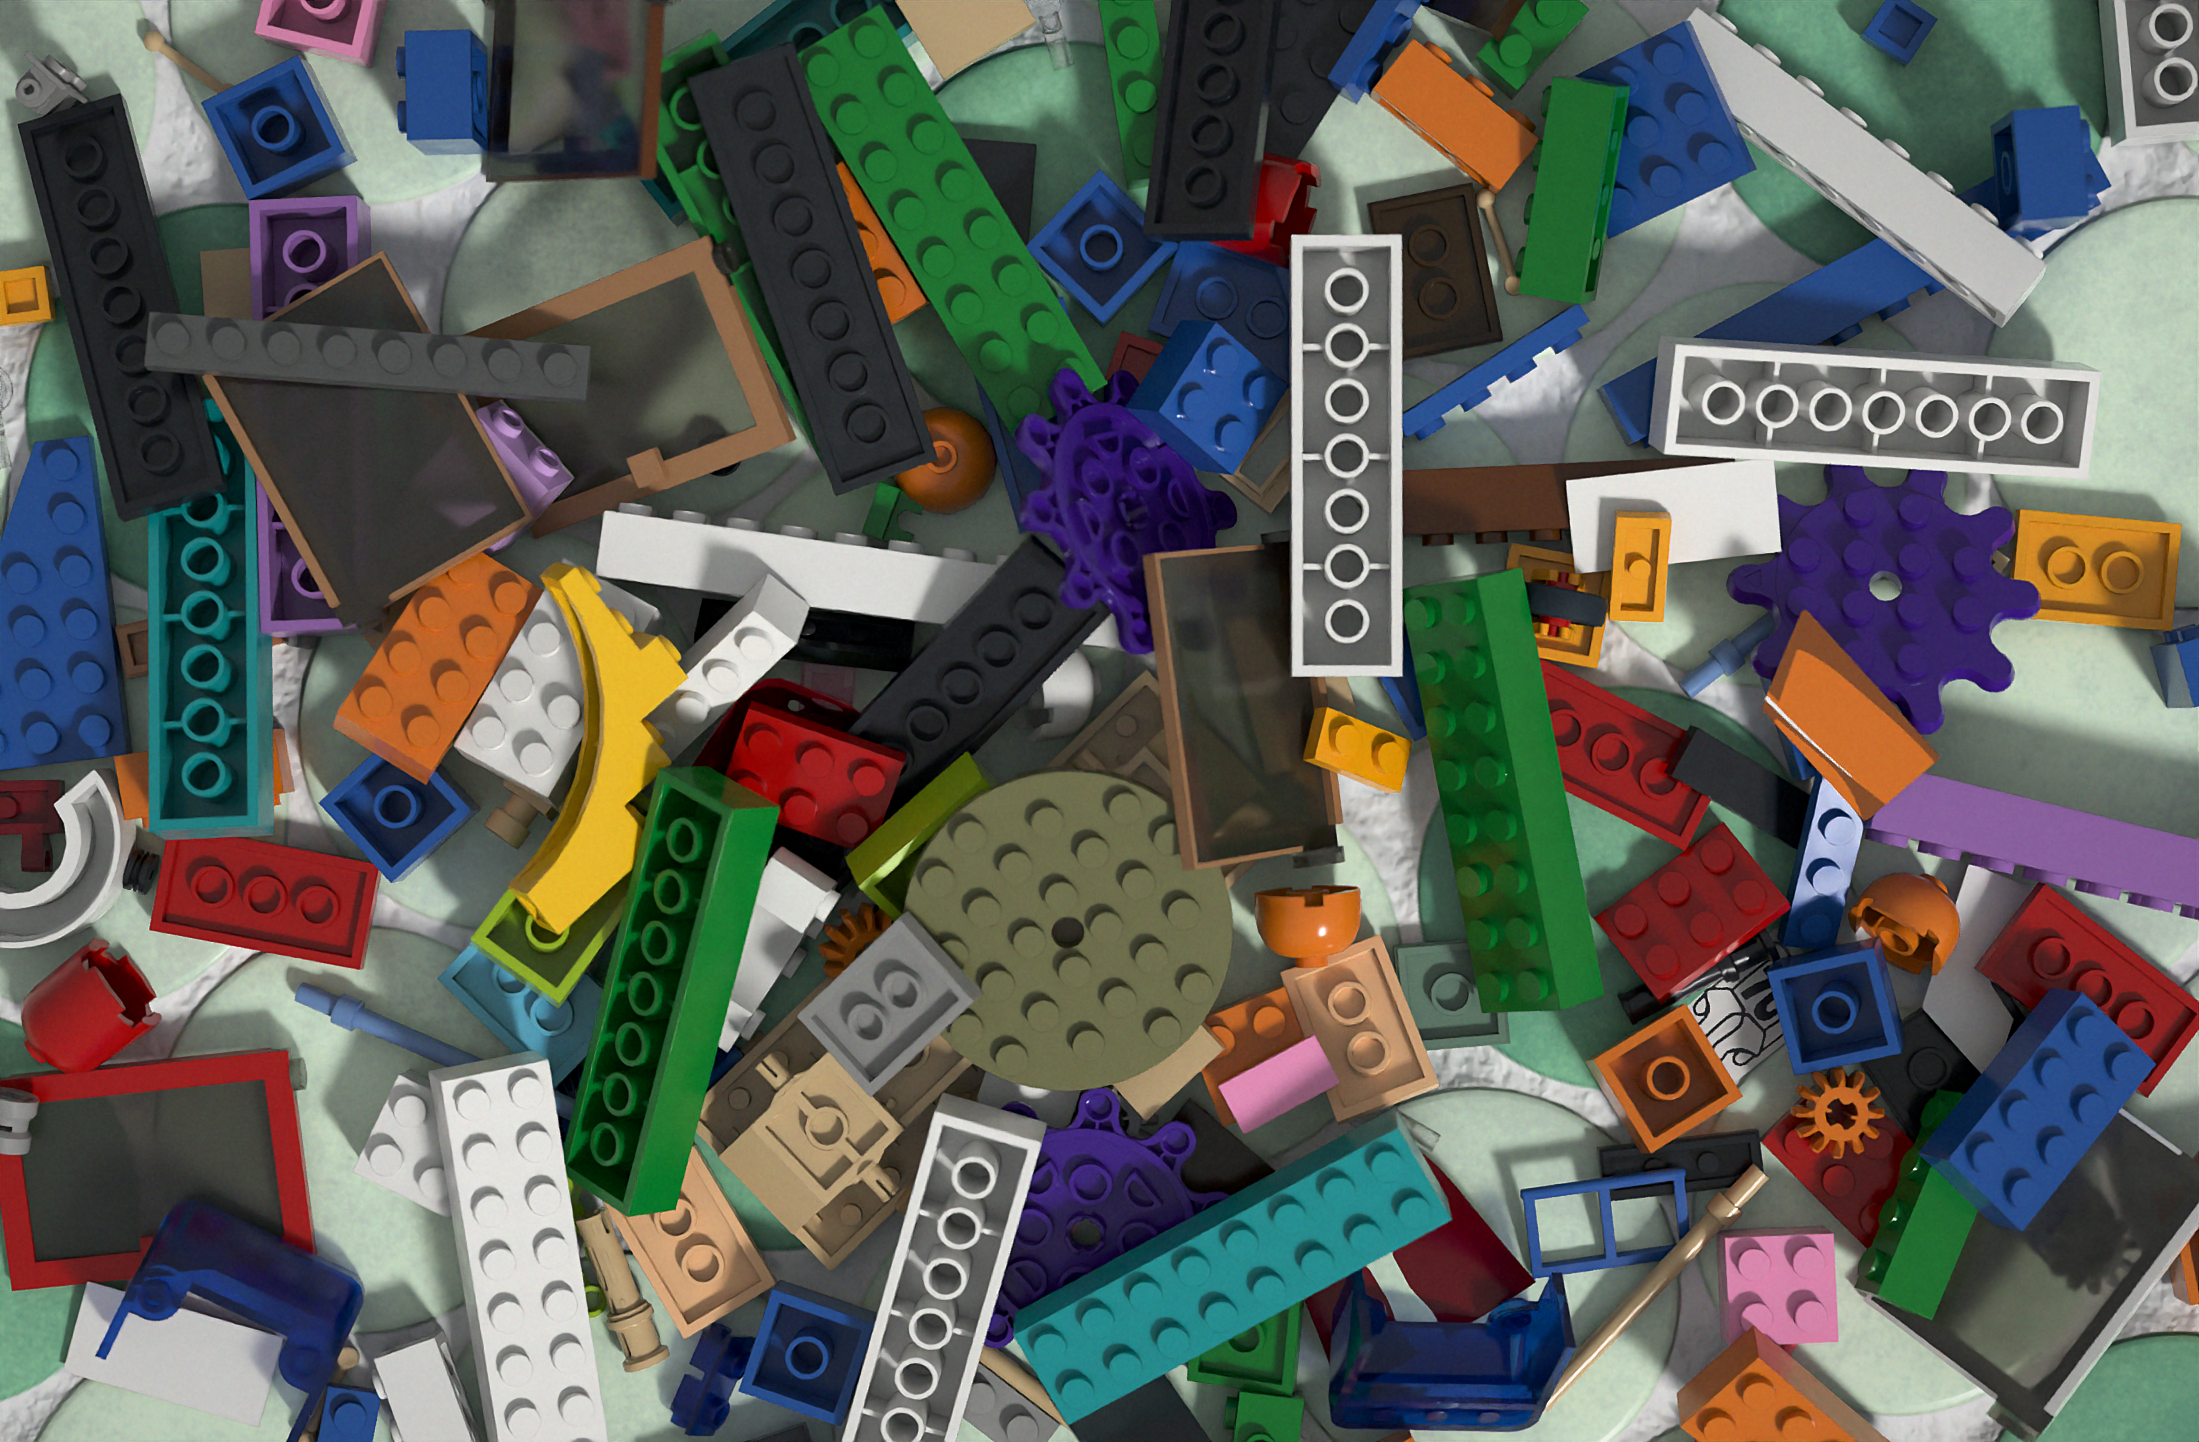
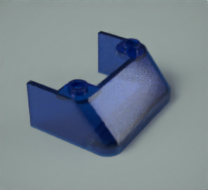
M186 1200L174 1205L161 1223L95 1356L106 1360L118 1341L131 1313L149 1321L166 1320L179 1310L187 1293H193L288 1337L279 1356L278 1365L280 1373L288 1384L308 1393L286 1442H298L363 1306L365 1287L362 1280L349 1269L200 1201Z
M1362 1268L1348 1275L1332 1312L1328 1391L1331 1421L1336 1426L1345 1429L1515 1432L1533 1426L1541 1418L1576 1349L1562 1272L1551 1273L1538 1301H1527L1524 1298L1506 1299L1491 1311L1486 1323L1387 1321L1385 1304L1366 1294Z

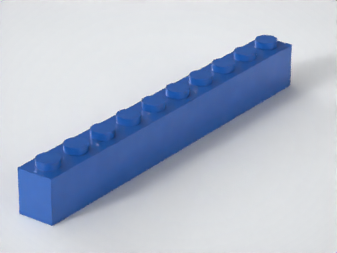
M2091 147L2089 152H2084L2085 174H2092L2095 183V204L2093 207H2088L2089 211L2101 205L2097 194L2111 187ZM1995 176L1955 196L1969 207L1973 203L1981 205L1998 220ZM2052 230L2010 233L2007 235L2012 239H2015L2016 236H2022L2032 242ZM1877 238L1692 338L1817 345L1830 338L1833 346L1836 347L1863 332L1858 322L1875 313H1878L1883 322L1911 307L1906 298L1910 294L1925 287L1927 293L1931 296L1946 287L1881 238ZM1657 357L1597 389L1626 446L1640 440L1644 449L1651 446L1648 444Z

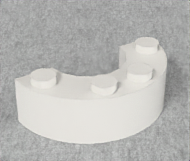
M111 768L92 770L53 804L64 822L66 848L61 865L51 878L31 891L8 887L0 882V948L33 947L74 936L98 921L119 898L124 889L123 878L126 867L133 852L136 850L135 819H124L118 779Z
M783 846L772 856L762 875L718 1045L727 1053L740 1036L750 1041L767 1015L759 1008L782 974L789 979L794 976L808 954L807 951L800 947L807 935L814 940L817 939L825 927L824 924H827L833 914L831 911L841 897V894L835 891L838 882Z

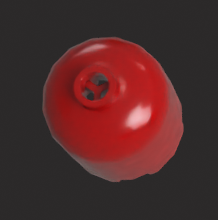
M1264 151L1253 241L1207 242L1277 267L1289 268V258L1287 257L1289 255L1291 235H1310L1318 210L1308 207L1311 186L1321 187L1319 167L1311 162Z
M92 939L39 982L23 999L21 1022L26 1035L24 1037V1045L36 1061L40 1063L47 1062L49 1065L65 1073H87L151 1031L162 1020L160 1013H152L149 1003L157 996L145 975L127 955L120 960H116L109 952L105 951L109 948L108 945L110 944L105 939Z

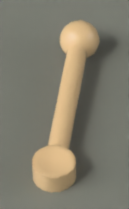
M150 31L144 35L143 44L147 50L151 52L159 51L217 92V94L234 86L230 83L222 84L167 45L160 32Z
M1482 188L1475 195L1477 206L1484 209L1507 276L1504 282V289L1509 295L1518 296L1522 294L1518 293L1520 279L1515 276V267L1494 208L1496 195L1488 188Z
M349 1346L339 1351L337 1355L339 1365L330 1381L331 1383L341 1384L348 1369L358 1364L360 1354L356 1348ZM325 1392L307 1427L297 1433L296 1442L317 1441L315 1433L320 1425Z

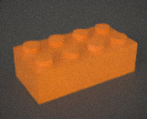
M483 552L474 555L419 587L337 711L333 728L426 785L472 715L544 590Z
M1755 1325L1743 1333L1677 1392L1680 1427L1698 1442H1890L1768 1336L1764 1335Z

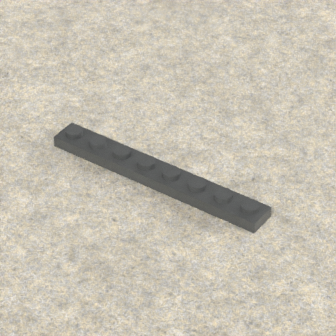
M150 312L144 366L151 371L588 404L593 350L591 346Z

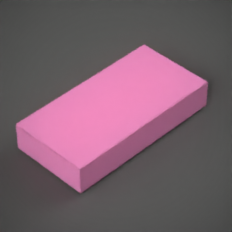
M1312 1034L1218 1084V1087L1243 1134H1246L1340 1084V1081L1315 1034Z

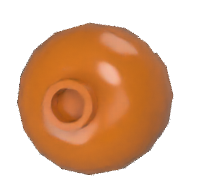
M940 406L922 411L938 460L894 475V482L899 489L904 491L908 498L922 505L926 512L948 515L965 510L985 496L995 479L998 458L992 437L978 419L961 409Z
M1907 872L1886 874L1874 880L1862 892L1847 915L1850 927L1855 934L1862 926L1864 931L1871 937L1879 936L1886 961L1899 969L1915 975H1920L1924 967L1932 969L1931 976L1939 973L1956 947L1960 938L1961 926L1956 906L1947 894V887L1939 879L1929 874H1921L1920 876Z
M1312 885V889L1292 890V887H1283L1255 892L1254 913L1258 933L1265 945L1274 953L1280 956L1295 958L1296 968L1328 966L1327 956L1345 951L1355 940L1361 926L1362 899L1360 888L1358 889L1357 886Z

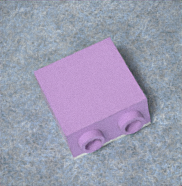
M501 399L475 412L537 520L575 477L561 463L559 457L547 448L524 424L522 418ZM456 433L411 483L457 533L498 510ZM535 521L481 552L492 558L512 548Z

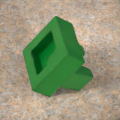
M880 482L861 533L883 542L895 540L912 543L915 535L901 530L898 526V518L900 514L906 511L922 515L924 507L908 498L901 489Z

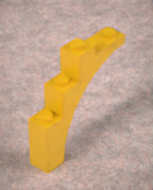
M554 562L539 577L561 610L576 648L584 691L583 739L575 778L558 820L534 857L511 880L507 887L539 926L560 935L635 865L646 819L628 802L657 777L659 768H666L672 763L661 748L665 744L663 736L649 721L643 718L685 682L688 676L678 665V662L681 660L680 653L663 635L653 636L639 631L634 632L628 620L613 607L610 609L606 607L597 595L601 591V587L587 569L581 565L575 567Z

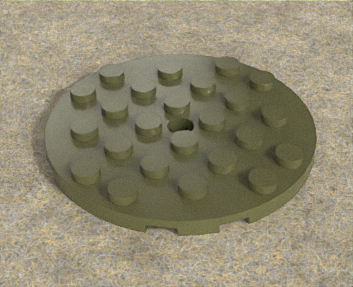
M1061 766L1016 774V777L997 784L986 791L983 789L956 808L930 837L920 853L910 876L905 894L903 915L908 911L983 993L949 1024L940 1035L958 1053L976 1066L1016 1084L1053 1091H1078L1116 1084L1147 1071L1173 1054L1193 1035L1215 1004L1229 968L1233 945L1232 907L1225 877L1220 866L1190 871L1182 870L1174 803L1141 782L1102 769H1095V771L1061 769ZM1201 833L1202 840L1200 842L1207 861H1217L1210 846L1204 840L1206 838ZM1064 917H1073L1083 925L1082 937L1073 942L1060 941L1059 943L1052 934L1054 923Z

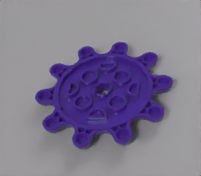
M1062 368L1055 373L1047 387L1048 395L1057 414V426L1049 423L1040 415L1031 413L1022 418L1014 431V439L1018 448L1033 461L1041 475L1039 490L1032 491L1026 495L1018 506V517L1021 524L1027 530L1049 535L1056 541L1065 560V571L1058 585V594L1063 604L1071 609H1087L1100 599L1110 608L1115 617L1119 643L1124 651L1130 655H1147L1154 651L1143 555L1216 548L1215 536L1217 531L1234 527L1237 522V510L1234 502L1226 493L1219 490L1212 491L1206 489L1199 482L1194 473L1193 466L1125 409L1139 386L1133 374L1126 370H1119L1113 373L1107 381L1108 384L1104 386V402H1100L1092 397L1079 374L1072 369ZM1237 574L1169 581L1176 642L1183 651L1201 653L1211 647L1213 637L1211 628L1202 610L1203 597H1207L1216 604H1234L1238 602L1243 595V587Z
M1825 464L1823 477L1827 487V495L1820 504L1803 506L1781 494H1777L1782 552H1776L1774 558L1768 563L1741 565L1733 569L1728 575L1726 588L1732 599L1738 603L1764 607L1771 613L1774 619L1775 628L1773 633L1767 639L1759 642L1753 648L1750 655V664L1756 674L1765 679L1774 678L1798 618L1803 610H1807L1887 699L1898 706L1902 715L1921 735L1932 734L1943 725L1945 709L1941 701V692L1943 687L1949 682L1965 679L1975 683L1981 689L1992 693L2005 691L2011 686L2015 678V669L2007 656L2000 652L1992 643V631L2002 621H2022L2034 617L2040 610L2042 602L2041 595L2035 585L2028 581L2004 577L1992 565L1993 553L1999 547L2009 542L2014 535L2015 521L2010 512L2000 506H1993L1973 515H1962L1954 512L1943 500V492L1948 480L1946 471L1909 469L1906 479L1901 485L1882 487L1874 484L1866 477L1862 466ZM1885 576L1887 581L1892 582L1897 587L1900 594L1892 600H1881L1872 594L1869 585Z
M1107 1087L1087 1089L1083 1093L1079 1102L1078 1115L1069 1126L1053 1128L1047 1125L984 1345L990 1348H1001L1014 1339L1015 1312L1230 1197L1229 1194L1224 1192L1196 1193L1188 1189L1183 1183L1181 1167L1192 1155L1197 1141L1195 1132L1190 1125L1182 1121H1170L1161 1126L1155 1134L1148 1138L1139 1139L1131 1137L1123 1131L1119 1123V1099ZM1012 1101L1001 1108V1110L1041 1121L1035 1110L1023 1101ZM1084 1219H1090L1089 1222L1095 1224L1101 1233V1238L1090 1245L1078 1243L1071 1234V1227L1078 1222L1084 1221Z

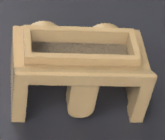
M1286 390L1234 474H1219L1221 479L1268 516H1270L1290 490L1289 390Z

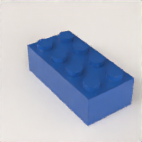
M2050 988L1918 1154L1991 1224L2023 1232L2155 1067L2156 1063L2083 992Z

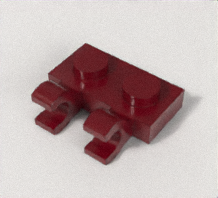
M65 780L0 781V835H22V872H52L53 852L49 834H65L64 822L53 805L65 795Z

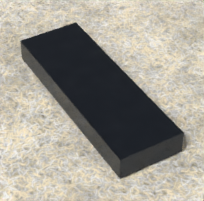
M1690 725L1664 772L1787 846L1797 850L1810 795L1700 728Z
M1756 1128L1678 1137L1653 1153L1641 1154L1635 1143L1597 1147L1600 1178L1683 1166L1686 1170L1684 1177L1686 1193L1730 1188L1753 1163L1764 1172L1759 1130ZM1673 1181L1610 1189L1611 1202L1674 1194Z

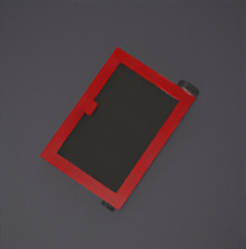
M291 1047L280 1049L262 1048L100 1065L87 1073H65L61 1070H50L0 1077V1087L23 1090L36 1095L40 1099L37 1115L29 1122L28 1130L32 1134L29 1152L23 1155L0 1154V1208L12 1291L87 1284V1281L98 1283L311 1261L317 1258L296 1090H305L307 1088V1069L303 1058L292 1059Z

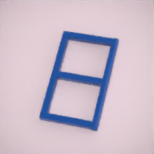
M1681 1166L1521 1189L1520 1197L1524 1205L1532 1277L1536 1279L1661 1261L1676 1244L1616 1252L1610 1189L1673 1181L1678 1238L1680 1241L1690 1231L1684 1179L1686 1175L1685 1168ZM1598 1191L1605 1254L1542 1263L1535 1200Z

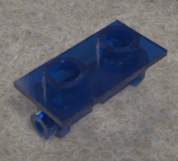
M713 1322L709 1330L703 1329L689 1364L705 1372L702 1380L691 1374H684L673 1402L669 1407L673 1412L670 1421L679 1427L685 1428L684 1434L688 1436H714L715 1431L724 1424L730 1411V1403L728 1401L737 1381L744 1375L751 1355L750 1351L756 1339L755 1337L730 1335L732 1329L718 1322Z

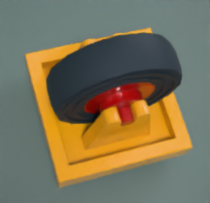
M1511 542L1509 544L1505 569L1522 567L1539 658L1597 669L1608 615L1611 570L1575 574L1573 554Z

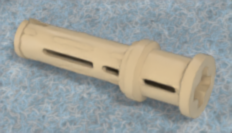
M601 1207L582 1214V1216L575 1219V1223L584 1240L587 1253L607 1300L610 1312L607 1314L608 1319L606 1323L609 1330L616 1331L626 1357L622 1363L625 1372H636L656 1365L669 1357L670 1352L667 1345H661L651 1320V1316L654 1313L652 1304L648 1303L646 1299H641L625 1254L613 1228L608 1208Z

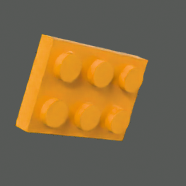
M2018 509L2015 513L2010 578L2028 581L2035 585L2039 591L2042 600L2041 607L2038 613L2030 618L2032 620L2164 632L2172 631L2182 524Z

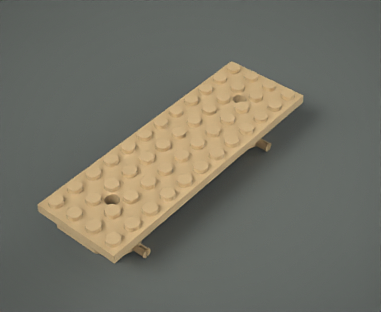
M1146 669L1044 768L1061 766V769L1091 771L1102 769L1141 782L1174 803L1160 703L1159 682ZM1194 719V726L1187 728L1200 830L1204 837L1209 839L1295 824ZM1259 859L1221 865L1220 868L1225 877L1227 888L1229 889ZM1073 917L1061 918L1053 925L1052 934L1059 943L1060 941L1073 942L1082 937L1083 925ZM872 942L865 943L862 946L864 949L868 948ZM860 949L857 951L856 954L858 955V957L863 953V951ZM826 977L706 1093L696 1133L717 1153L718 1158L792 1235L794 1234L832 1272L896 1210V1202L918 1172L933 1116L942 1093L968 1100L984 1078L986 1071L958 1053L939 1034L880 1090L869 1097L797 1017L806 1006L836 979Z

